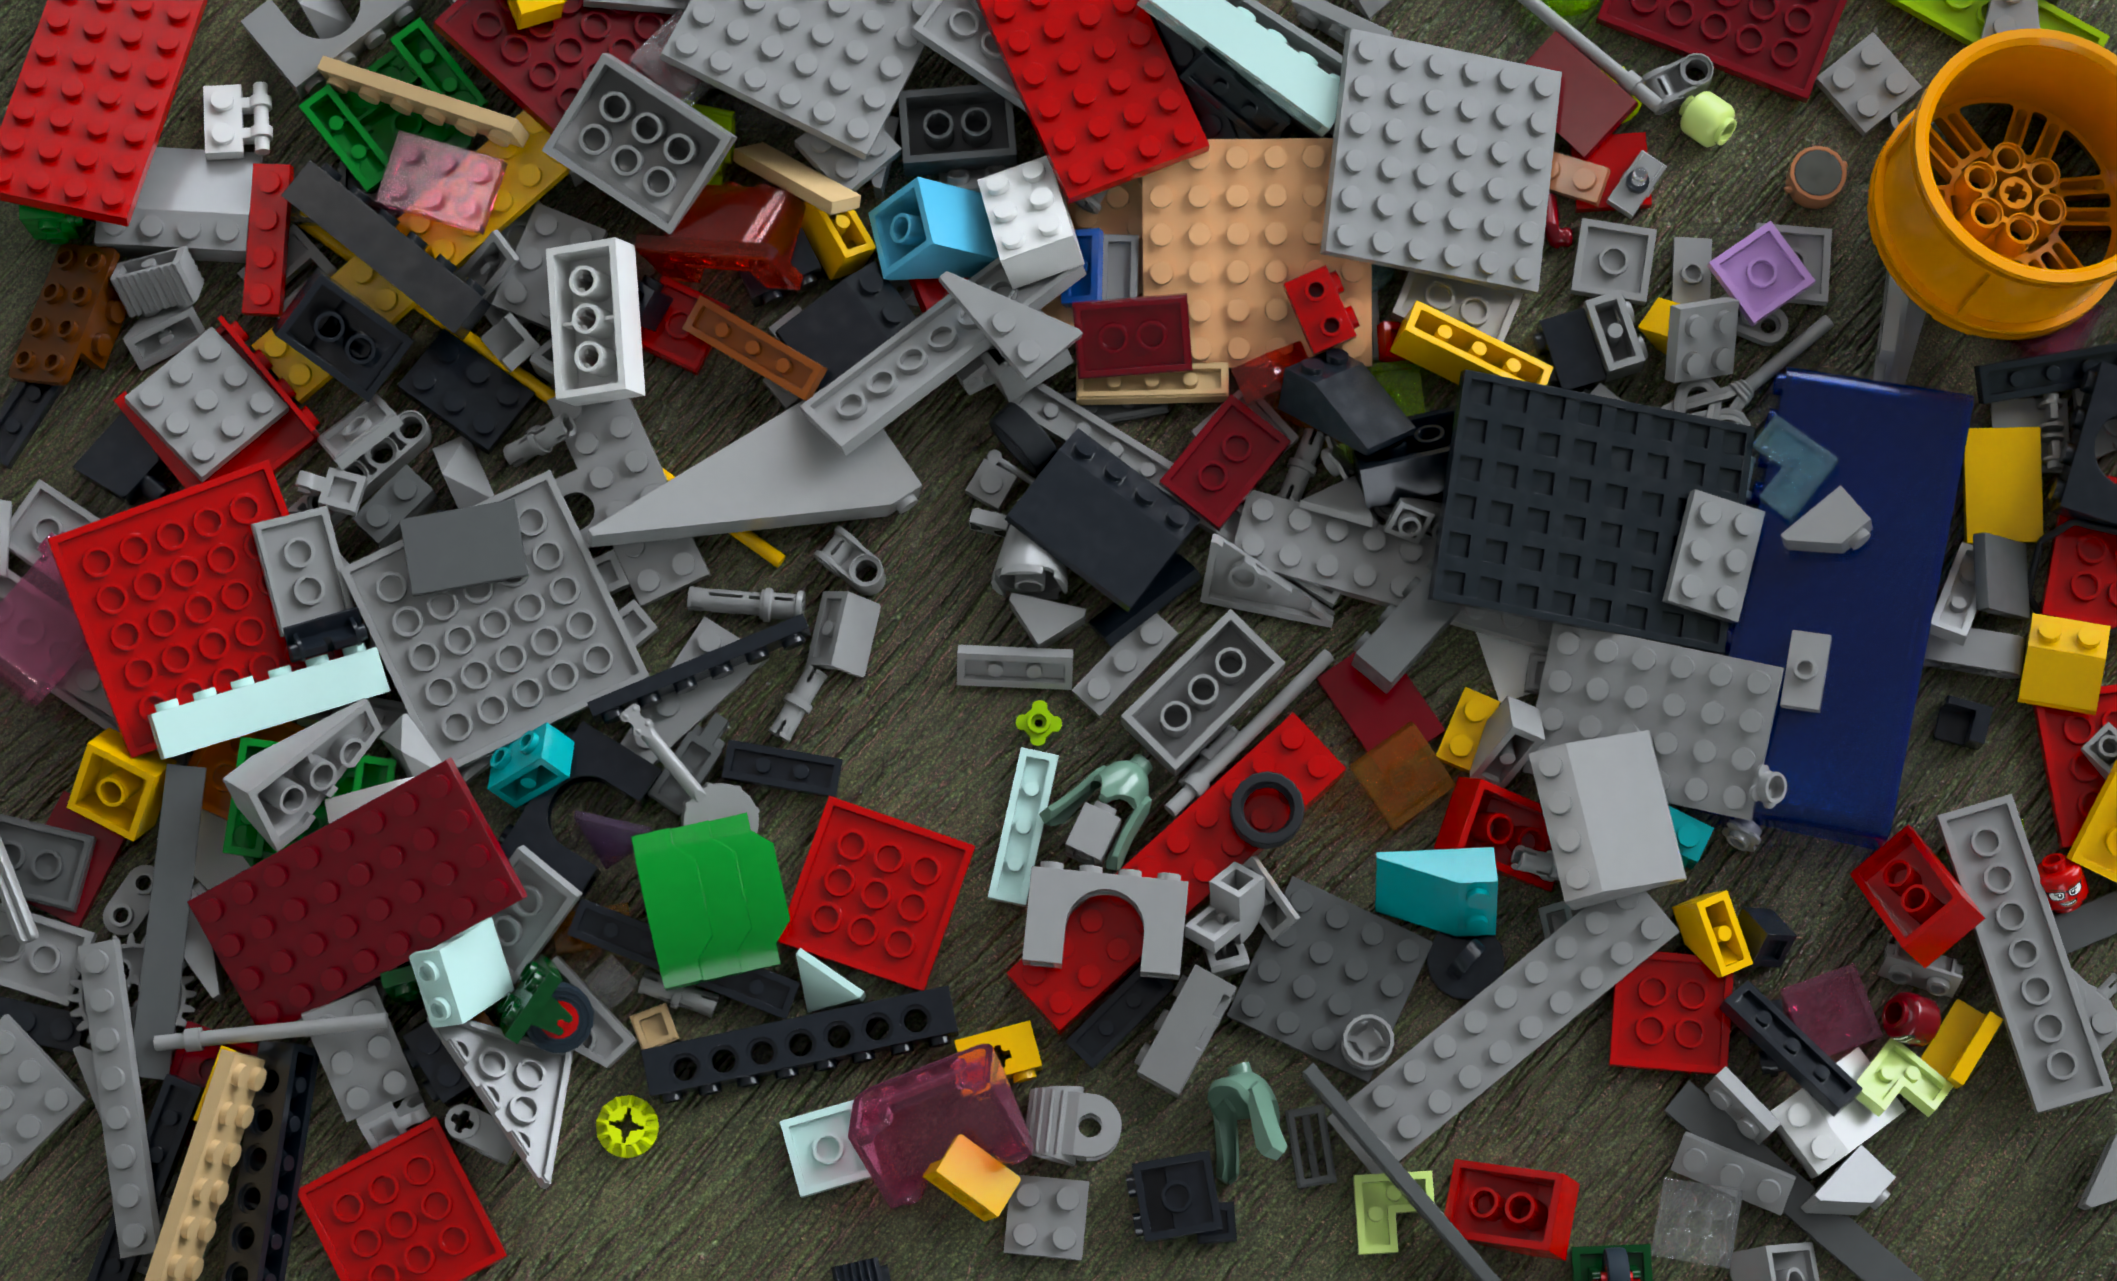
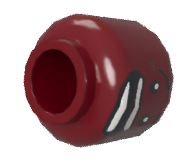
M1900 992L1894 995L1884 1006L1882 1012L1883 1027L1887 1035L1895 1041L1913 1047H1923L1936 1037L1940 1029V1009L1934 1001L1912 992Z

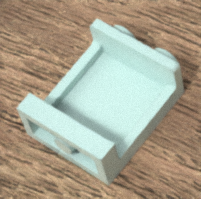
M492 917L479 922L432 949L416 951L409 956L425 1009L433 1028L464 1024L504 998L508 992L511 993L515 990Z

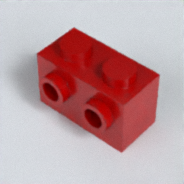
M1325 265L1283 284V288L1313 356L1357 336L1354 329L1360 327L1352 306L1344 308L1339 296L1340 293L1344 292V288L1336 270L1329 273Z

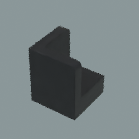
M1948 695L1941 702L1933 734L1934 739L1978 751L1985 744L1993 707Z
M1742 907L1737 919L1753 961L1751 966L1781 968L1797 935L1772 909Z

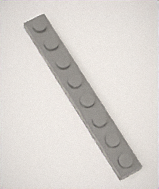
M112 939L77 947L120 1258H131L153 1254L161 1230L120 940Z

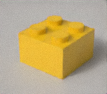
M109 727L87 743L67 808L134 842L155 826L162 806L167 764H176L177 761L171 758L161 760L159 752L155 750L131 758L120 732Z

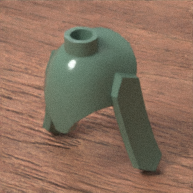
M1135 754L1131 760L1115 761L1109 766L1103 765L1093 771L1068 794L1044 809L1039 815L1046 825L1055 826L1063 824L1092 792L1100 786L1099 800L1102 803L1107 804L1112 800L1118 799L1127 801L1134 811L1127 817L1106 860V869L1117 871L1121 869L1133 839L1149 814L1152 799L1149 797V778L1147 775L1153 770V767L1140 754Z
M1250 1062L1229 1067L1227 1069L1229 1076L1215 1080L1209 1087L1207 1094L1215 1127L1216 1178L1229 1185L1234 1183L1239 1176L1237 1120L1251 1118L1256 1148L1263 1156L1277 1161L1288 1147L1279 1127L1280 1111L1276 1097L1266 1080L1252 1072Z

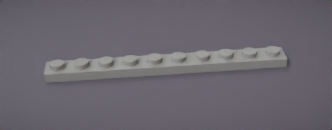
M1043 383L1038 384L1012 401L1024 409L1040 425L1045 433L1063 444L1079 428L1201 520L1197 526L1212 535L1218 534L1234 544L1243 505L1239 506L1221 530L1218 531L1159 485L1160 479L1174 464L1173 462ZM1288 580L1331 608L1334 607L1341 596V592H1330L1315 585Z

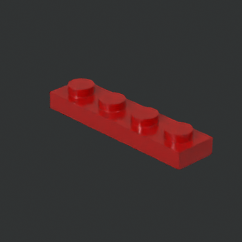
M253 163L242 313L246 316L281 317L283 314L291 203L281 195L293 181L294 167L291 165Z

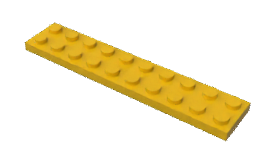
M523 110L515 118L519 120L529 133V138L524 148L509 144L508 147H502L488 140L397 219L400 223L396 229L405 236L410 231L414 232L429 245L425 249L426 253L434 259L441 254L454 264L458 270L471 258L492 231L498 229L501 233L569 174L570 169L542 151L551 134ZM356 255L331 276L332 279L352 292L393 325L418 305ZM272 328L251 345L255 351L261 350L273 365L271 370L279 379L281 377L285 379L297 394L295 396L296 400L301 404L333 378L329 373L275 336Z

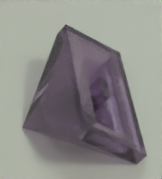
M578 810L575 811L574 815L576 822L605 869L634 853L631 836L653 832L651 827Z

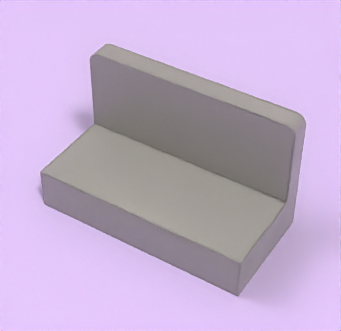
M823 591L806 664L816 669H837L855 677H864L881 609L880 604L849 591Z

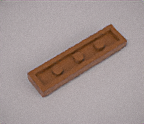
M701 295L682 327L685 331L805 401L813 397L828 370L821 364Z

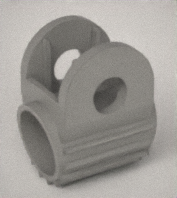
M1084 1087L1030 1088L1023 1152L1069 1166H1075L1076 1160L1086 1162L1101 1160L1112 1153L1119 1142L1122 1129L1120 1114L1110 1100L1097 1094L1084 1093ZM1085 1119H1094L1099 1123L1101 1131L1094 1137H1086L1080 1132L1079 1124Z

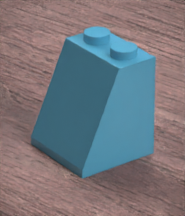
M916 177L868 212L883 279H936L946 271L962 278L972 277L999 257L980 192Z

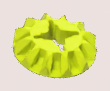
M634 1095L615 1097L602 1106L596 1120L597 1138L601 1145L614 1156L621 1158L640 1156L652 1147L659 1131L658 1117L652 1106ZM628 1110H631L632 1122L638 1124L639 1127H644V1129L630 1131L629 1136L626 1137V1142L623 1143L622 1130L611 1125V1122L624 1121L625 1116L628 1115Z

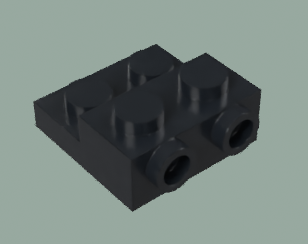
M1209 1150L1132 1164L1133 1173L1125 1176L1129 1198L1137 1197L1140 1212L1132 1214L1136 1237L1144 1236L1145 1244L1223 1230Z

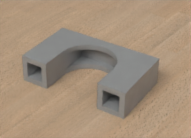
M267 0L242 19L241 23L255 44L299 97L303 99L308 94L314 95L326 85L327 80L317 69L323 56L353 65L358 55L367 48L371 50L379 46L385 40L386 34L397 25L401 27L409 23L414 18L415 11L419 9V5L416 0H360L358 16L350 28L338 36L327 39L312 38L299 32L272 0Z
M1041 861L1040 867H1031L1022 956L1023 965L1062 969L1066 925L1072 911L1081 902L1090 897L1112 895L1127 901L1134 907L1141 918L1144 939L1140 976L1179 980L1189 881H1181V875L1175 873H1158L1157 878L1142 877V871L1134 869H1119L1118 874L1103 873L1102 867L1094 865H1080L1079 871L1063 869V863L1053 861Z

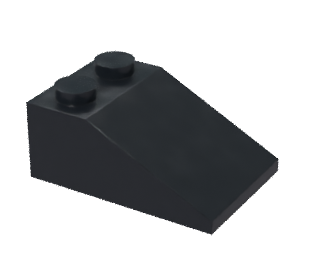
M874 261L843 279L777 329L775 334L781 342L828 369L817 388V391H819L914 321L916 317L890 281L883 279L882 271Z
M316 268L272 328L275 336L368 402L414 342L412 338L319 268Z
M1331 348L1285 368L1278 409L1349 447L1369 455L1415 434L1416 427L1362 362L1350 357L1346 351Z

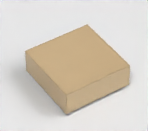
M666 1003L629 1016L641 1050L680 1041Z

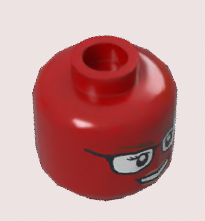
M2053 853L2044 857L2042 862L2037 865V869L2041 878L2040 884L2045 890L2051 910L2057 913H2068L2082 905L2089 893V888L2082 866L2066 858L2067 855L2061 853Z

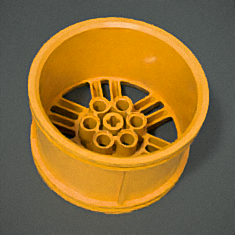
M2025 28L2008 30L1982 38L1962 49L1939 70L1924 91L1916 109L1909 113L1896 127L1882 147L1875 161L1868 189L1867 214L1872 241L1876 245L1879 256L1887 271L1897 285L1913 302L1930 314L1933 319L1967 335L1999 340L2036 338L2064 329L2078 321L2100 301L2116 281L2117 56L2108 49L2077 35L2049 29ZM1976 104H1995L2013 107L2014 110L2004 141L1993 150H1990L1960 113L1962 107ZM2032 115L2046 123L2033 153L2027 155L2021 147ZM1933 121L1963 159H1961L1949 147V145L1938 135V133L1931 127V123ZM2063 132L2082 148L2095 165L2099 175L2060 178V169L2051 158ZM1931 165L1946 180L1947 185H1936ZM1970 182L1978 183L1981 189L1975 188ZM2108 198L2110 207H2067L2064 201ZM1975 215L1982 216L1987 224L1980 223ZM2112 230L2110 243L2103 261L2086 267L2081 264L2058 234L2059 231ZM2010 231L2018 233L2021 236V240L2014 238ZM2041 257L2046 261V263L2050 266L2051 269H2048L2046 267V265L2041 260Z

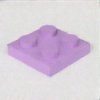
M1769 221L1711 260L1707 265L1729 297L1739 300V310L1751 326H1754L1816 282L1772 221Z

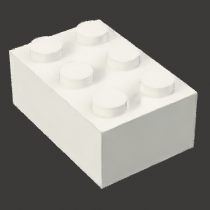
M1047 156L977 180L999 258L1012 289L1085 264L1065 196Z

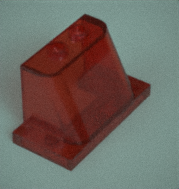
M724 182L723 185L707 184L671 235L667 232L663 236L638 234L635 250L663 276L675 281L701 283L704 268L749 271L766 288L800 290L803 275L790 262L806 206L794 194L766 184H757L756 187H743L734 182Z

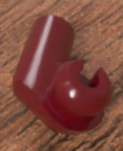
M1549 194L1545 225L1546 239L1548 244L1555 249L1570 247L1573 240L1572 229L1570 227L1559 228L1557 197Z

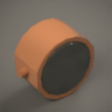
M1812 146L1805 148L1796 155L1787 171L1784 191L1786 194H1790L1794 202L1804 208L1819 209L1827 207L1835 201L1845 184L1848 164L1846 161H1842L1837 152L1828 147Z

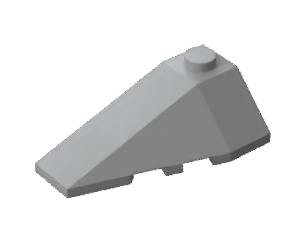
M363 698L251 756L225 776L223 781L237 808L268 844L278 852L309 828L316 819L312 814L325 797L331 799L338 790L335 786L337 781L347 768L356 766L383 729L369 701Z

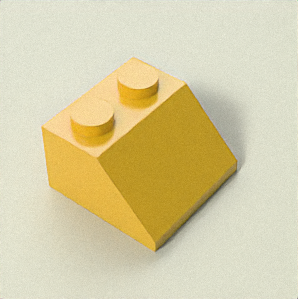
M2033 613L2027 636L2017 702L2095 715L2111 626Z

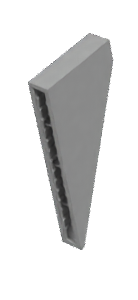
M803 400L588 529L587 542L590 547H601L886 517L895 511L902 514L918 503L917 498L919 497L922 484L884 429H881L845 456L804 416L800 408L806 402Z

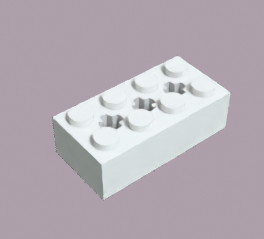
M613 237L547 248L546 261L556 400L573 406H582L646 396L635 245Z

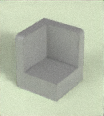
M511 312L481 337V341L509 373L541 347Z

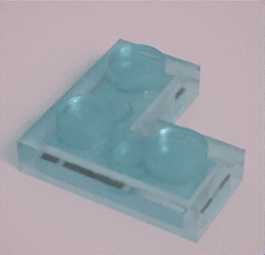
M1777 414L1752 444L1755 450L1781 468L1760 494V500L1790 522H1792L1839 462L1836 456Z

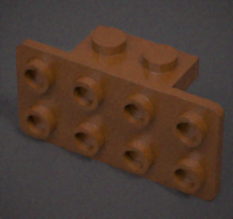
M63 244L59 247L8 372L10 378L19 382L65 386L72 377L78 359L82 360L92 369L104 370L127 313L117 292L109 286L111 276L120 258V253L112 247Z

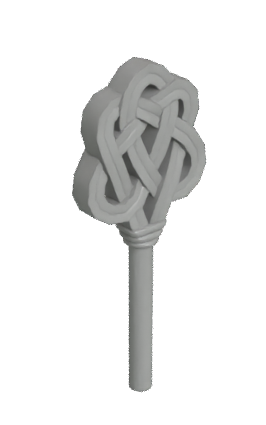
M1822 316L1745 380L1740 379L1731 382L1723 388H1719L1711 378L1682 382L1676 389L1674 401L1661 408L1688 413L1707 407V410L1691 414L1751 426L1742 410L1747 408L1754 397V392L1833 328L1834 324L1828 316ZM1698 390V391H1702V392H1703V393L1696 394V395H1693V396L1688 397V394H1689L1691 391ZM1734 399L1729 408H1721V403Z

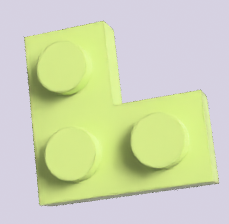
M1889 1038L1856 1080L1863 1088L1856 1099L1879 1117L1899 1093L1929 1118L1954 1085L1903 1043Z
M1432 1171L1408 1172L1434 1202ZM1384 1173L1353 1175L1358 1255L1398 1253L1396 1213H1413L1417 1211Z

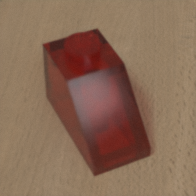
M1301 340L1265 353L1231 369L1233 379L1247 407L1281 392L1285 368L1308 358Z

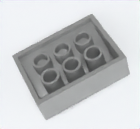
M602 53L542 151L671 235L715 174L738 137L612 54Z
M156 147L129 226L126 227L96 220L94 244L97 247H112L120 253V256L144 257L187 246L194 260L246 263L253 163L263 164V156L257 155L255 152H244L245 158L206 160L205 150Z
M1649 730L1569 742L1528 753L1564 901L1573 910L1687 880Z

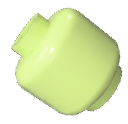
M1710 91L1701 92L1695 97L1693 95L1689 96L1682 103L1679 114L1682 116L1680 120L1681 130L1704 147H1713L1716 144L1723 145L1732 136L1737 126V121L1734 119V108Z

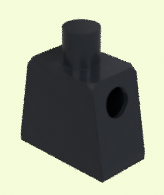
M123 413L117 417L73 466L84 479L130 506L135 504L142 495L151 502L169 495L171 488L158 478L165 471L166 464Z

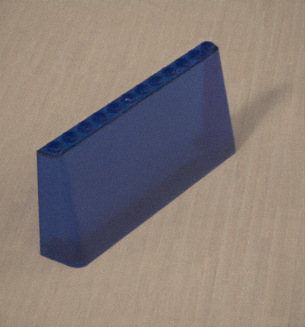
M1786 366L1783 373L1777 372L1775 376L1772 395H1777L1778 400L1776 409L1770 408L1768 411L1765 431H1769L1771 434L1768 446L1762 445L1757 467L1764 469L1761 482H1754L1750 501L1751 504H1756V509L1765 511V516L1739 621L1733 623L1732 628H1728L1725 646L1726 656L1784 668L1764 764L1768 765L1770 771L1780 772L1784 775L1787 781V792L1784 799L1776 803L1772 809L1765 808L1762 802L1757 801L1752 821L1759 825L1878 850L1888 840L1892 828L1971 421L1974 396ZM1840 485L1871 518L1873 530L1869 532L1871 534L1869 540L1856 550L1850 548L1843 554L1788 550L1783 545L1781 534ZM1792 630L1832 636L1820 713L1786 709L1780 706ZM1695 809V811H1700V812H1704V813L1714 814V815L1723 816V817L1732 818V819L1735 818V817H1730V816H1726V815H1721V814H1716V813H1712V812H1707V811H1702V810Z

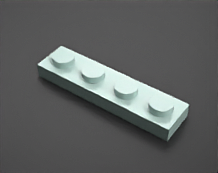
M1023 747L1020 749L988 893V899L1026 907L1031 867L1036 864L1044 822L1039 813L1049 805L1059 755Z

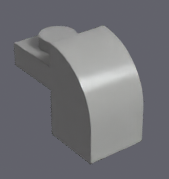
M1233 862L1209 881L1210 905L1185 924V937L1213 953L1219 951L1231 940L1241 945L1251 935L1263 912L1265 904V877L1237 862Z

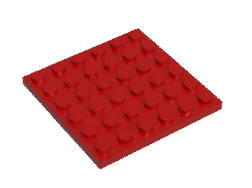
M268 459L46 539L125 747L131 758L157 749L147 716L156 713L154 705L176 698L179 705L194 701L193 693L215 687L217 694L232 690L230 682L253 676L255 683L270 679L267 671L287 665L291 666L292 672L307 668L305 661L301 662L299 660L291 663L285 636L280 637L250 526L254 523L289 515ZM341 649L324 653L328 654L329 661L344 657Z

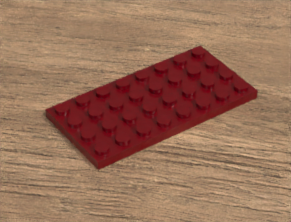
M450 757L187 901L255 1025L295 1022L302 1018L301 1013L329 1004L379 977L380 973L390 971L409 961V956L412 953L429 950L517 903L528 895L453 759Z

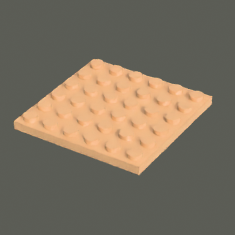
M1333 138L1207 139L1210 145L1209 151L1142 176L1143 296L1187 293L1192 363L1228 362L1229 368H1286L1304 359L1313 357L1283 288V284L1326 265L1329 273L1336 270L1344 288V292L1339 294L1344 308L1352 306L1360 327L1354 329L1357 335L1355 338L1333 348L1342 349L1350 357L1362 362L1366 367H1372V264L1320 254Z

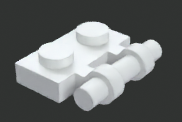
M255 82L253 84V95L250 97H243L241 84L203 86L206 160L245 158L244 145L255 144V154L261 156L268 155L270 153V142L273 140V127L269 125L272 97L268 95V84L266 82ZM254 114V125L244 128L243 115Z

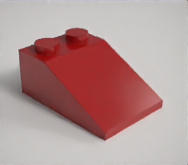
M1458 777L1434 850L1494 847L1497 874L1551 892L1555 880L1553 882L1544 881L1539 875L1514 870L1511 867L1513 864L1511 862V855L1518 845L1541 852L1552 850L1541 804L1483 779Z
M1909 824L1849 873L1900 946L1924 968H1927L1986 919L1966 891Z
M1455 1159L1444 1215L1468 1243L1529 1256L1566 1261L1580 1184L1564 1173Z

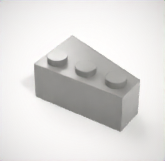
M1196 964L1189 977L1183 974L1172 994L1177 999L1171 1010L1169 1011L1164 1008L1153 1029L1158 1031L1152 1045L1144 1043L1134 1061L1135 1064L1140 1066L1137 1076L1178 1098L1235 997L1237 987Z

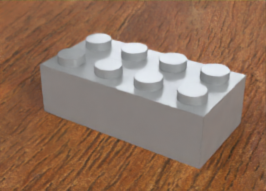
M1230 609L1121 715L1120 724L1175 778L1228 724H1231L1284 672L1285 662Z

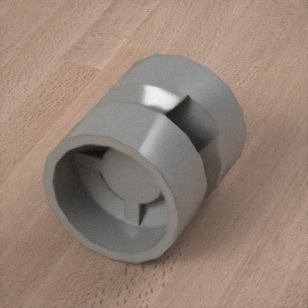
M1373 1014L1354 1018L1347 1025L1341 1039V1053L1345 1061L1351 1067L1361 1071H1372L1381 1067L1389 1058L1394 1046V1033L1391 1026L1383 1018Z

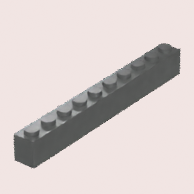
M1601 383L1592 392L1588 389L1582 392L1621 400ZM1434 557L1426 566L1430 570L1422 580L1416 576L1402 592V595L1406 598L1398 607H1395L1393 604L1389 605L1377 620L1381 624L1372 635L1366 631L1352 648L1356 653L1351 665L1385 694L1395 686L1465 608L1464 606L1428 600Z

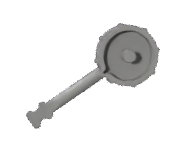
M633 703L620 713V720L622 722H629L632 725V734L642 738L690 796L683 802L681 826L747 812L751 830L755 833L758 832V813L760 809L756 807L753 800L742 790L741 786L709 782L701 786L654 730L653 721L640 715L639 705Z

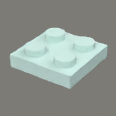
M856 1100L780 1121L801 1198L877 1176Z

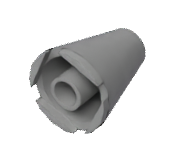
M1009 524L992 574V589L1006 597L1007 590L1048 601L1058 599L1060 591L1066 594L1068 592L1066 565Z

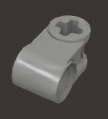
M1692 53L1669 65L1658 67L1641 77L1644 79L1643 84L1664 100L1662 107L1654 113L1655 115L1669 112L1682 104L1689 96L1693 95L1695 97L1699 93L1707 91L1714 71L1713 63L1708 56L1702 53ZM1691 68H1698L1705 74V78L1693 81L1688 78L1686 71Z
M838 525L834 529L835 535L821 551L816 550L813 556L827 570L843 579L862 595L871 596L877 594L883 589L886 582L881 561L867 550L851 533ZM872 567L877 570V575L872 581L862 582L857 578L863 568Z
M459 1104L450 1108L445 1117V1127L454 1140L475 1149L476 1152L504 1165L508 1164L514 1148L492 1115L466 1104ZM466 1114L470 1115L469 1120L473 1127L471 1130L464 1128L461 1133H458V1127L454 1123L455 1119H463Z

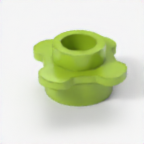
M1037 700L1033 702L1031 710L1025 715L1021 714L1016 718V727L1019 730L1025 731L1032 745L1042 746L1053 732L1060 731L1062 721L1058 716H1053L1050 713L1045 701ZM1041 720L1043 724L1038 727L1035 725V722Z

